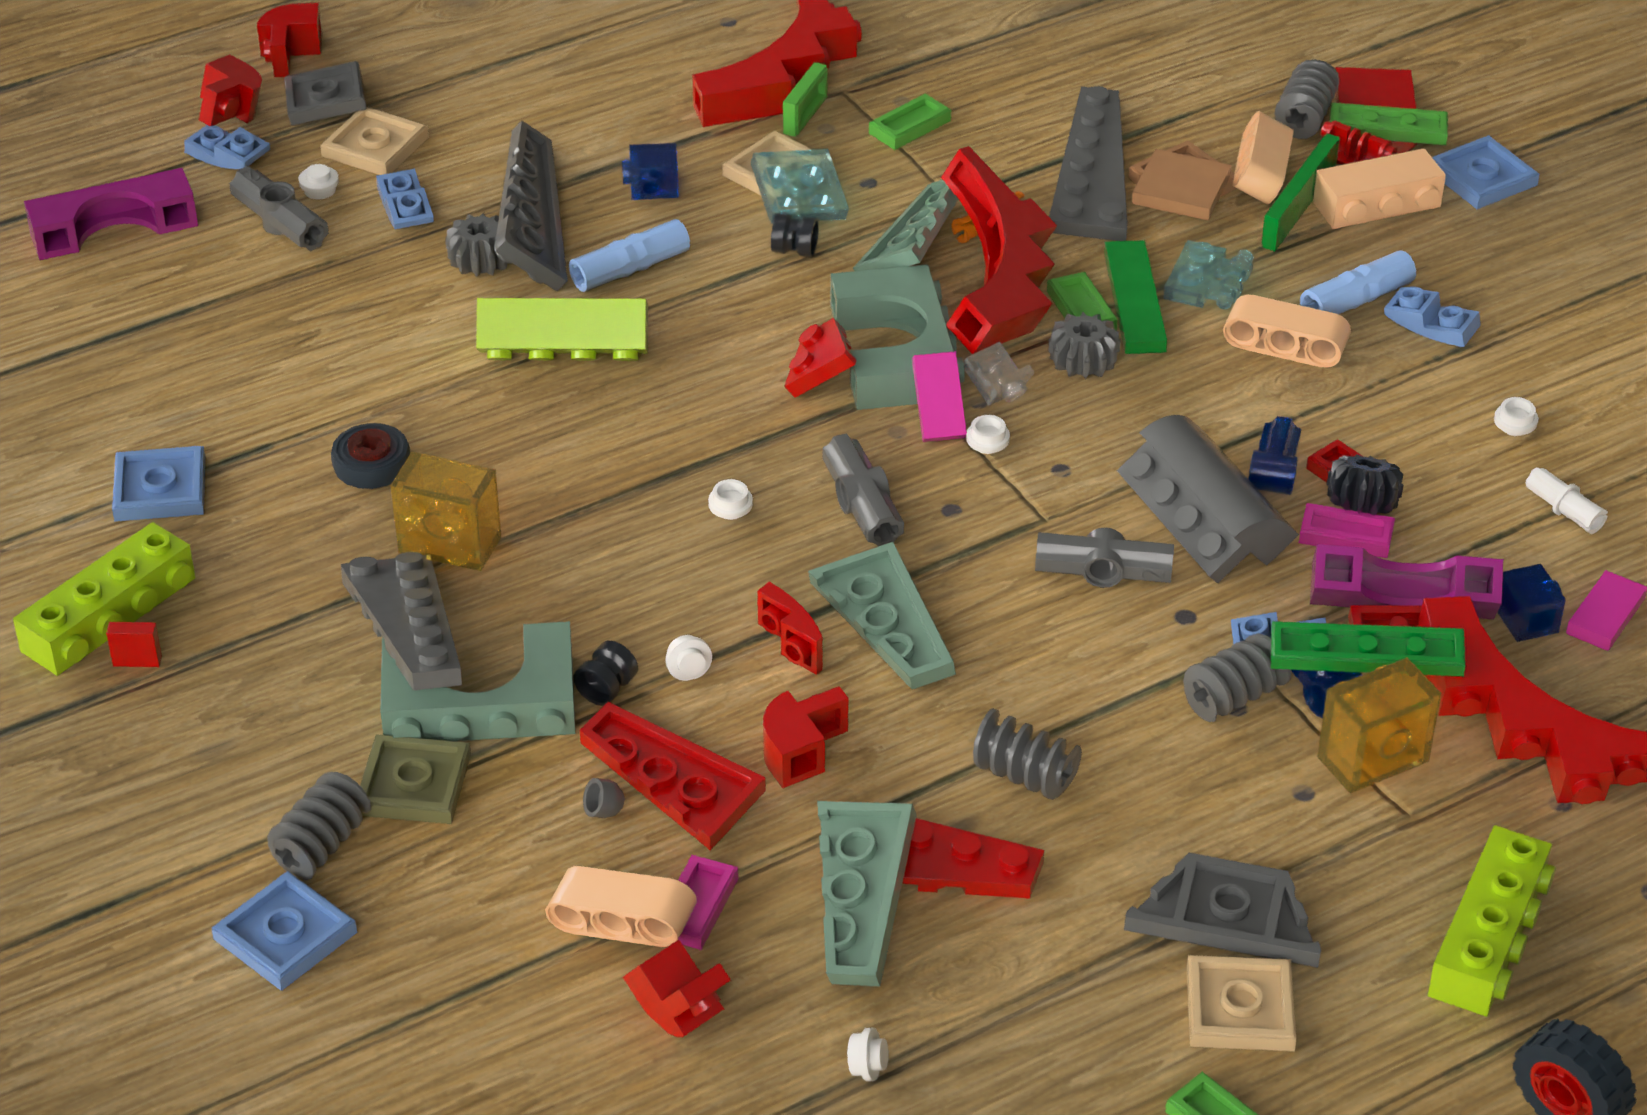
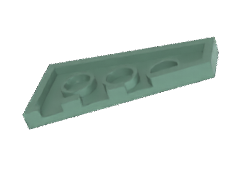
M943 180L928 184L853 267V270L863 271L906 267L920 263L951 210L958 201L956 195Z
M893 542L808 571L810 583L912 690L956 675L954 662Z
M817 801L818 816L821 822V835H819L820 854L823 860V877L821 882L822 895L825 900V917L823 920L826 974L831 984L880 986L917 814L913 804Z

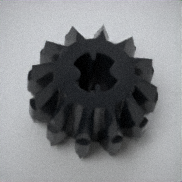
M1357 454L1353 457L1345 455L1332 463L1327 479V495L1333 504L1342 506L1344 510L1357 511L1359 514L1362 512L1372 515L1377 513L1387 514L1392 512L1393 509L1398 508L1399 498H1402L1404 484H1402L1403 473L1397 465L1388 463L1385 459H1376L1372 456L1362 457Z

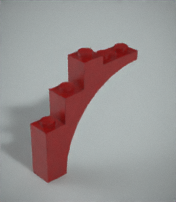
M797 0L799 12L795 21L770 46L747 59L731 65L692 74L693 107L702 126L708 127L783 114V101L814 62L827 65L829 69L831 61L857 57V42L862 40V31L858 19H853L847 6L835 8L834 3L828 2V0Z
M967 146L957 151L941 178L960 200L968 213L983 248L986 265L984 286L966 295L946 324L947 328L973 355L1033 332L1053 304L1039 287L1055 265L1041 249L1057 225L1032 198L1021 201L970 146Z
M1470 596L1423 599L1417 627L1464 629V677L1428 675L1438 716L1458 715L1467 717L1474 714H1486L1497 759L1516 758L1528 760L1534 757H1545L1557 803L1576 802L1578 804H1590L1595 801H1605L1611 784L1631 786L1638 783H1647L1646 731L1624 728L1588 716L1553 698L1525 678L1499 652L1481 625Z

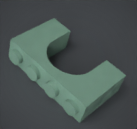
M928 265L830 273V307L832 315L845 331L889 327L904 330L917 337L911 342L898 346L850 350L857 360L856 365L850 367V386L857 410L918 404L912 365L913 356L956 351L957 354L956 336L951 331H948L949 329L946 326L949 321L947 306H940L942 302L939 280L933 281ZM957 357L960 383H962L965 379L962 357Z
M570 621L523 624L524 662L521 670L507 684L490 691L477 693L461 692L448 687L413 691L397 667L395 659L386 650L385 639L382 636L380 713L383 735L392 736L393 738L410 737L466 741L575 734Z

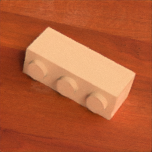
M1425 148L1320 169L1316 172L1313 204L1332 229L1441 207L1446 174Z

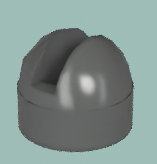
M592 778L587 783L583 795V807L589 817H613L624 806L625 796L617 783L601 778Z

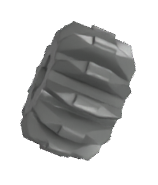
M485 213L476 217L467 214L466 220H454L453 227L447 230L446 249L451 266L459 268L461 274L473 272L478 277L481 273L493 275L495 269H507L508 263L501 260L494 250L499 216L495 215L489 218L486 217Z
M1084 312L1078 317L1066 314L1064 321L1055 322L1051 338L1049 339L1048 351L1050 352V359L1055 362V369L1067 370L1068 377L1076 374L1082 375L1085 379L1090 374L1102 377L1105 370L1114 369L1118 352H1120L1121 341L1119 332L1114 329L1113 321H1102L1100 314L1093 317L1087 316Z

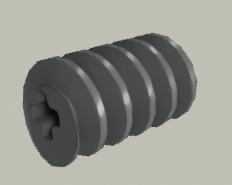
M1314 59L1298 64L1293 70L1274 113L1277 121L1293 129V138L1307 139L1314 136L1320 129V125L1327 114L1340 83L1339 75L1335 68L1325 61Z
M1257 633L1248 636L1245 641L1233 644L1231 648L1219 651L1216 656L1207 657L1201 663L1190 666L1184 675V692L1194 712L1203 720L1214 722L1216 721L1217 714L1226 716L1231 713L1233 707L1242 708L1248 700L1259 699L1262 692L1270 693L1274 691L1277 685L1288 684L1291 679V670L1271 669V638Z
M993 708L989 710L980 724L974 742L973 760L976 767L984 770L990 768L992 773L999 777L1007 775L1010 782L1018 785L1024 783L1027 790L1033 792L1041 790L1045 798L1052 800L1058 798L1071 784L1079 769L1082 756L1081 746L1076 745L1070 754L1066 755V739L1059 738L1050 748L1048 747L1050 732L1042 730L1036 739L1032 740L1033 725L1025 723L1016 733L1015 717L1008 716L1000 726L998 725L999 710Z
M327 772L321 775L315 785L305 792L304 797L294 804L292 810L284 814L280 823L271 828L267 836L268 847L277 863L286 872L289 871L298 879L305 881L312 879L316 873V867L324 866L328 855L338 850L339 842L347 840L351 834V829L358 828L363 820L361 813H367L371 810V803L366 792L348 775L338 772Z

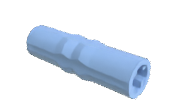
M678 219L640 233L630 234L625 239L613 241L605 247L570 260V276L575 286L581 292L588 291L618 278L629 277L636 271L646 270L653 264L688 251L690 248L689 234L683 223Z
M1402 250L1396 251L1368 264H1362L1351 271H1345L1331 280L1305 290L1301 294L1300 305L1336 314L1343 313L1349 309H1355L1366 302H1371L1415 280V263L1407 252Z

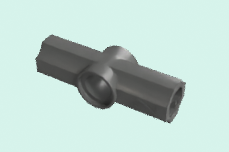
M249 166L236 171L234 179L229 183L231 195L262 218L263 228L266 232L274 235H285L299 247H305L309 251L322 246L324 238L329 234L328 223L295 198V190L291 184L281 181L273 182L260 171L253 170Z
M848 434L834 436L831 442L822 448V459L835 481L836 494L844 514H853L868 542L874 543L877 546L890 542L894 543L899 536L904 534V521L890 498L889 483L884 470L880 466L873 467L857 439L850 438Z
M1098 528L1091 531L1087 536L1038 532L1035 571L1083 575L1088 583L1100 588L1117 585L1122 579L1170 583L1174 544L1125 540L1120 532L1111 528Z

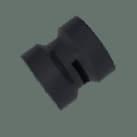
M777 212L771 232V251L782 254L789 250L796 251L800 256L812 258L818 242V218L805 216L802 219H794L788 213Z
M607 640L594 651L592 660L585 661L575 671L573 675L574 684L580 694L589 702L604 706L607 702L611 703L618 695L620 686L627 685L636 676L638 663L634 655L625 646L616 641Z

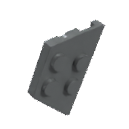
M1188 853L1175 865L1172 874L1162 877L1151 888L1150 897L1138 909L1134 906L1129 908L1125 916L1124 930L1271 959H1291L1292 963L1312 967L1319 966L1321 954L1319 942H1313L1307 928L1308 916L1302 903L1295 897L1296 888L1288 871Z

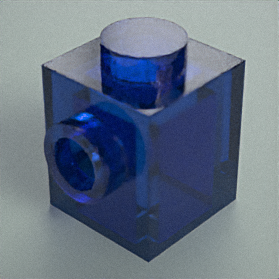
M676 143L629 145L630 160L622 161L623 185L631 184L632 200L679 198Z
M1536 564L1503 572L1502 603L1497 613L1517 642L1559 633L1566 599L1558 582L1551 579L1542 564Z

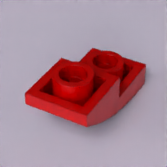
M770 581L757 591L758 625L762 626L769 633L781 637V655L785 656L790 662L800 665L816 675L819 674L823 667V636L817 624L804 607L792 596Z

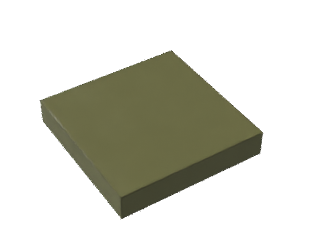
M376 734L360 784L370 800L371 810L367 813H361L362 816L452 824L471 757L470 743L410 737L393 738L388 735Z

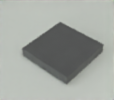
M354 61L284 77L287 111L291 126L366 110L359 62Z

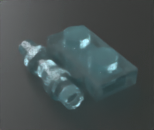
M1187 240L1165 284L1164 299L1201 308L1204 307L1207 299L1216 300L1219 308L1229 309L1242 294V282L1250 277L1253 270V254L1248 250H1240L1238 255L1234 256L1231 260L1225 259L1226 248L1212 246L1206 242Z

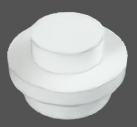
M323 164L311 165L299 175V186L304 190L305 195L311 199H325L332 196L339 183L338 173L333 168Z
M1511 397L1505 399L1501 406L1496 409L1494 422L1505 433L1512 436L1529 434L1536 429L1538 415L1532 402L1520 397Z
M982 415L972 421L971 426L967 430L966 440L968 445L974 450L983 454H993L1008 446L1010 432L1001 418L994 415Z
M734 479L723 480L714 486L713 491L709 495V509L718 517L729 520L737 519L750 512L753 506V497L743 482Z
M691 635L680 636L674 639L667 649L665 658L667 669L678 680L688 681L699 678L711 665V649L701 638Z
M864 1028L862 1033L851 1034L847 1053L850 1073L853 1076H862L865 1081H876L879 1071L886 1070L888 1064L887 1041L879 1037L878 1031L875 1028Z

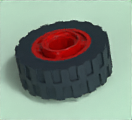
M1554 1019L1548 1024L1546 1023L1514 1055L1516 1060L1513 1062V1070L1516 1073L1514 1078L1517 1086H1520L1523 1097L1527 1103L1529 1102L1538 1115H1627L1632 1111L1631 1108L1636 1103L1637 1098L1634 1097V1093L1637 1090L1635 1083L1632 1081V1074L1628 1066H1625L1621 1060L1622 1057L1616 1049L1613 1050L1607 1043V1040L1601 1035L1598 1036L1592 1032L1589 1027L1583 1024L1578 1025L1572 1020L1565 1019L1564 1021H1559V1019Z

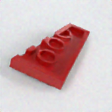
M607 702L580 729V743L710 851L766 791V777L610 702Z
M916 818L902 884L918 885V892L938 893V889L944 887L963 888L966 895L1030 899L1044 864V850Z

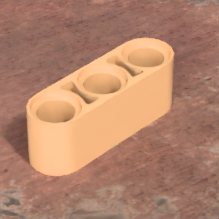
M1257 111L1249 121L1242 136L1233 186L1269 205L1275 199L1284 183L1293 129L1263 112Z
M1246 294L1240 296L1235 301L1224 325L1223 334L1227 342L1239 349L1328 368L1335 366L1340 361L1351 334V326L1343 316L1336 313Z
M573 866L565 873L545 912L548 920L556 928L567 933L668 947L680 937L697 903V897L686 884L671 878Z

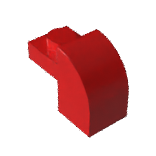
M295 3L278 6L264 13L258 20L257 32L261 57H265L266 63H272L274 77L289 76L291 56L321 55L322 27L319 3Z
M231 54L206 63L200 92L202 104L199 121L208 126L217 125L234 117L245 123L251 122L255 118L262 84L260 73L251 65Z
M840 686L812 695L799 702L795 700L789 691H786L775 697L767 706L763 716L764 761L782 788L824 773L825 740L848 732L849 698Z
M680 940L672 943L623 976L626 984L647 1015L668 1034L675 1037L686 1036L723 1011L724 1007L720 1003L721 999L716 990L731 981L720 963L701 974Z

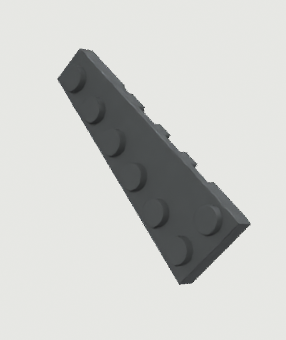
M1081 86L1049 215L1051 220L1057 225L1053 231L1055 234L1113 241H1126L1128 224L1119 90H1110L1101 86Z
M521 121L511 133L494 250L501 260L508 264L513 263L523 269L535 282L539 284L544 283L558 291L567 282L552 140L524 121Z
M405 552L392 559L376 560L372 557H358L351 560L350 563L341 564L343 585L353 600L361 603L364 617L373 621V630L378 637L383 636L385 639L386 650L395 659L397 667L413 691L462 685L461 667L431 556L422 555L417 552Z

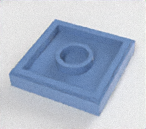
M1489 135L1432 157L1446 174L1445 185L1476 209L1535 187L1539 181L1540 174Z
M204 446L115 453L112 504L114 522L204 515Z
M289 871L285 872L211 928L213 939L281 991L357 933L356 921Z

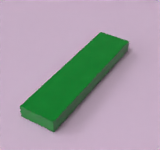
M1328 133L1326 136L1324 135L1267 211L1264 217L1262 248L1275 252L1311 204L1314 196L1316 172L1320 169L1336 166L1340 137Z
M1145 240L1105 242L1104 256L1125 354L1166 352L1167 337Z
M1272 621L1271 669L1464 677V629Z

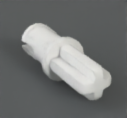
M1537 467L1531 471L1530 476L1526 479L1527 488L1551 504L1555 514L1558 516L1561 514L1565 515L1589 534L1596 533L1606 522L1608 511L1583 496L1577 485H1567L1546 469Z

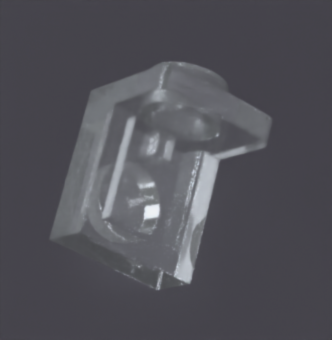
M1000 342L968 356L963 362L964 370L988 406L1003 399L1006 403L1018 399L1027 391L1026 384L1035 372L1030 365L1018 369Z

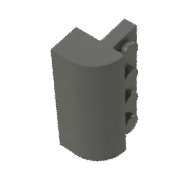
M1166 416L1146 426L1139 432L1146 439V442L1117 470L1216 583H1219L1250 552L1267 566L1299 535L1205 431L1186 416Z

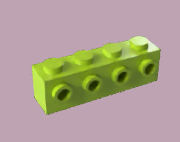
M477 298L476 349L480 353H487L488 360H512V353H529V360L547 361L554 360V353H571V360L592 361L596 360V353H613V360L635 361L638 360V354H648V303L646 298Z
M151 522L13 618L20 652L56 676H59L108 641L106 632L109 622H135L196 578L190 544L156 523Z
M1496 825L1493 826L1435 959L1427 997L1485 1017L1488 1016L1495 998L1505 999L1513 976V971L1507 969L1510 962L1520 963L1528 935L1522 934L1524 927L1534 928L1542 905V900L1536 899L1538 893L1548 894L1555 875L1556 866L1548 864L1552 848L1551 843Z

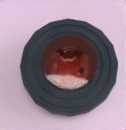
M366 423L349 428L335 439L331 451V461L337 477L347 485L362 489L388 486L401 479L408 471L411 457L410 447L405 435L397 428L382 423Z

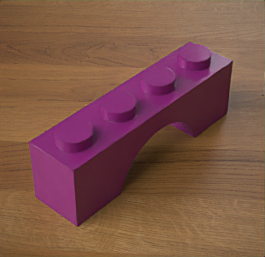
M183 167L24 201L29 230L39 261L80 252L83 242L91 234L112 225H141L152 229L159 235L198 226L194 195Z
M1317 544L1312 561L1310 604L1349 608L1350 605H1422L1424 598L1470 596L1478 618L1494 620L1502 603L1504 559L1457 555L1448 560L1434 563H1401L1378 558L1360 547Z

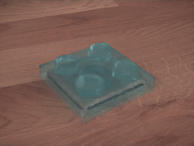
M828 149L753 153L750 164L770 224H773L777 212L788 213L794 219H802L805 216L817 217L819 221L846 219L849 207Z

